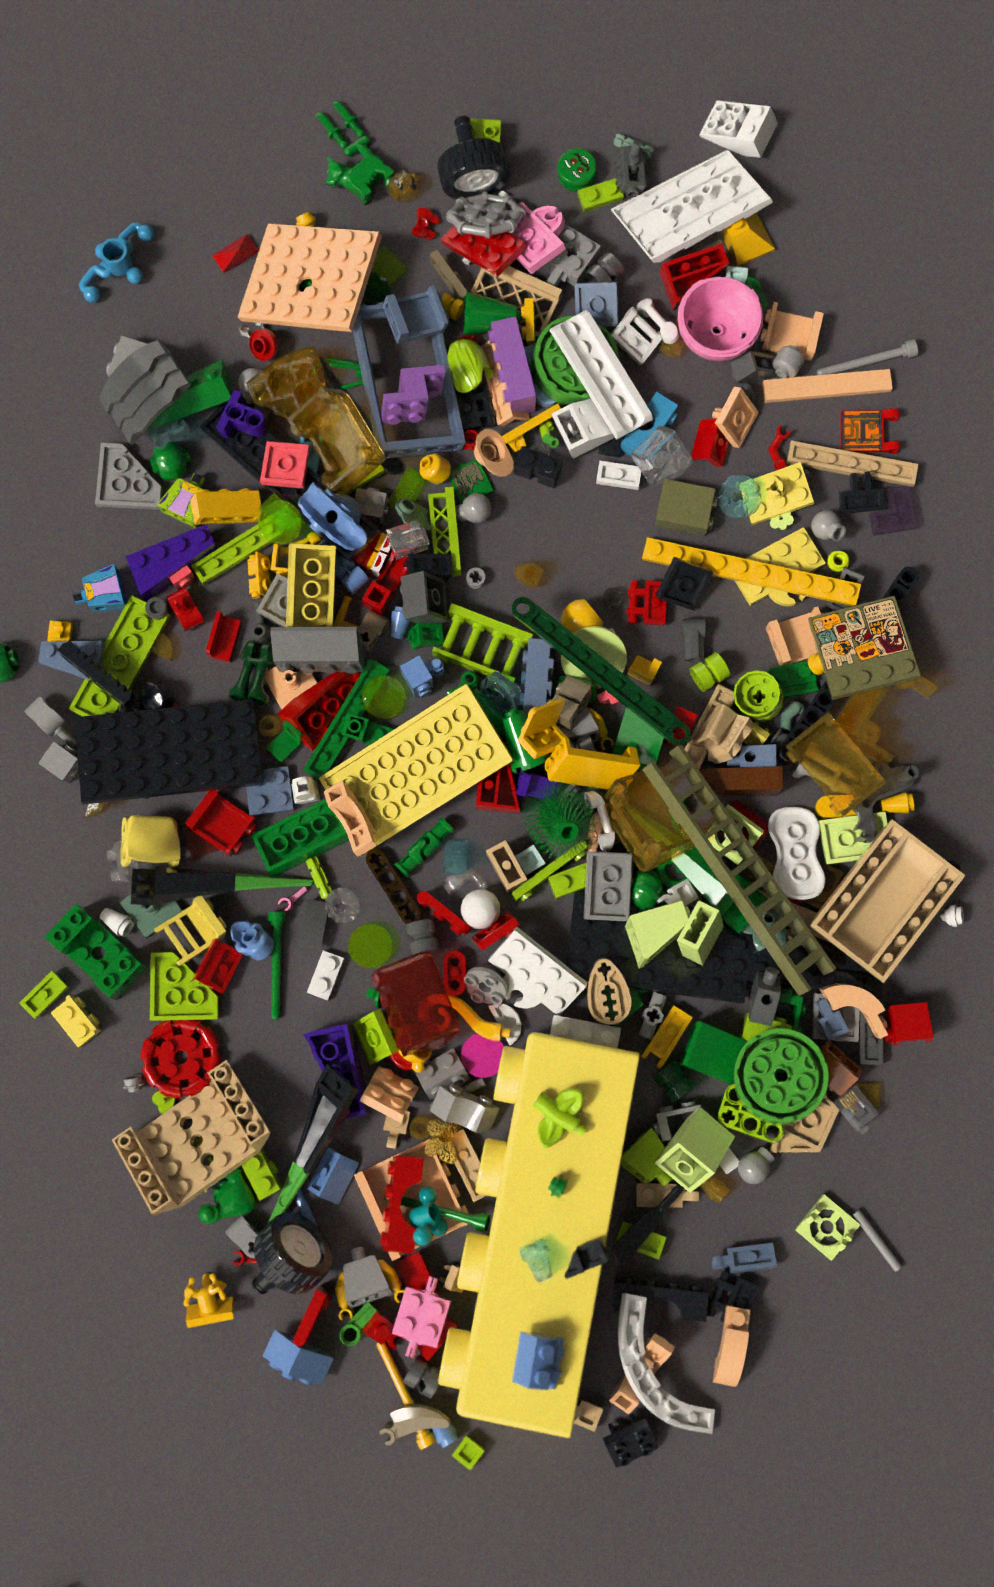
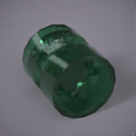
M676 1060L669 1063L652 1077L660 1088H665L664 1094L671 1103L678 1100L695 1086L687 1075H682L683 1069Z

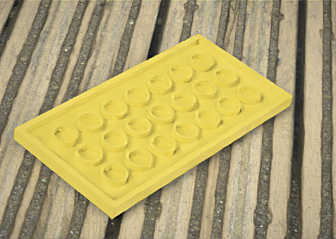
M465 684L319 777V780L325 790L341 780L350 788L372 823L376 833L373 835L377 844L375 847L505 767L514 759L468 684Z

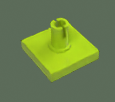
M381 1009L373 1011L353 1023L354 1030L370 1065L399 1051L393 1039V1034L398 1029L391 1031L398 1027L399 1024L392 1022L387 1025Z

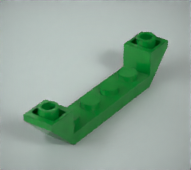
M347 713L341 735L363 744L371 745L394 729Z

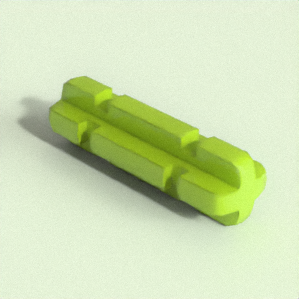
M318 857L309 858L306 861L308 869L312 870L310 873L317 889L320 888L321 898L327 899L334 895L331 886H328L329 881L323 868L319 866L321 863Z

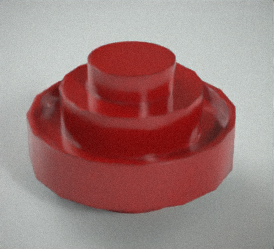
M266 328L255 330L249 338L250 351L256 359L261 361L271 360L278 353V340L271 330Z

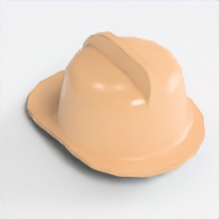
M492 429L481 431L477 435L474 448L477 462L499 477L511 474L514 462L502 436Z

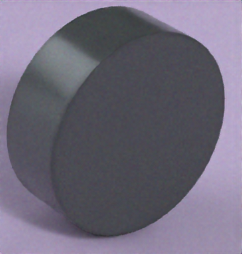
M153 597L147 601L145 610L150 618L160 620L168 614V605L164 599Z

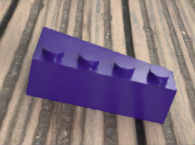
M343 1024L304 1033V1037L308 1041L312 1049L311 1052L315 1060H317L321 1071L323 1072L326 1065H331L359 1089L349 1107L351 1111L346 1119L371 1114L370 1106L360 1102L366 1086L353 1024Z

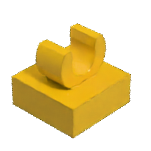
M50 621L47 641H71L73 623Z

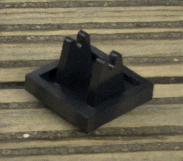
M629 1414L633 1424L619 1431H615L612 1423L608 1424L611 1434L602 1439L616 1468L627 1466L633 1460L641 1456H648L654 1450L659 1449L646 1418L637 1422L634 1414Z

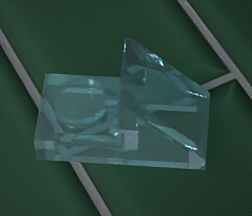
M446 839L443 873L454 875L466 874L468 840Z

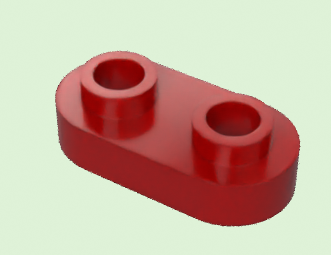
M454 950L448 952L443 959L444 989L448 994L459 996L466 989V984L464 983L466 959L461 952ZM453 958L459 960V964L455 967L450 964ZM453 981L459 982L457 989L451 987Z

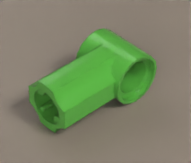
M370 1302L366 1303L342 1327L339 1335L341 1342L347 1346H353L358 1343L365 1335L362 1329L375 1312H379V1310ZM347 1328L356 1330L357 1338L355 1340L349 1341L345 1338L344 1333Z

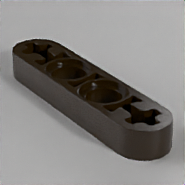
M378 849L369 851L366 855V863L402 921L407 925L421 920L419 908L385 854ZM374 854L377 857L382 856L380 863L383 867L386 864L388 865L387 868L382 869L378 874L375 872L379 870L376 863H370L373 860L371 856ZM390 872L394 875V880L391 884H384L381 877L384 873ZM403 891L406 898L402 903H396L393 900L395 892ZM410 901L412 905L408 907L411 912H417L415 915L416 920H406L407 912L405 909L399 911L398 908L404 907Z

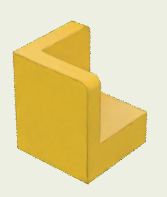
M637 655L627 674L651 686L662 662L655 658L651 662Z

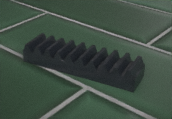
M71 641L63 643L57 649L63 659L126 710H129L134 704L135 695L132 690H128L124 684L121 685L119 680L114 679L112 674H108L104 668L101 669L97 662L94 663L92 658H88L85 652H81L77 646L74 647Z

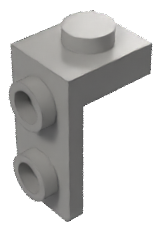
M695 1101L682 1103V1108L673 1110L672 1106L659 1108L660 1113L655 1114L656 1123L653 1124V1129L656 1135L660 1137V1141L671 1140L667 1116L695 1111L701 1107V1104L695 1105Z

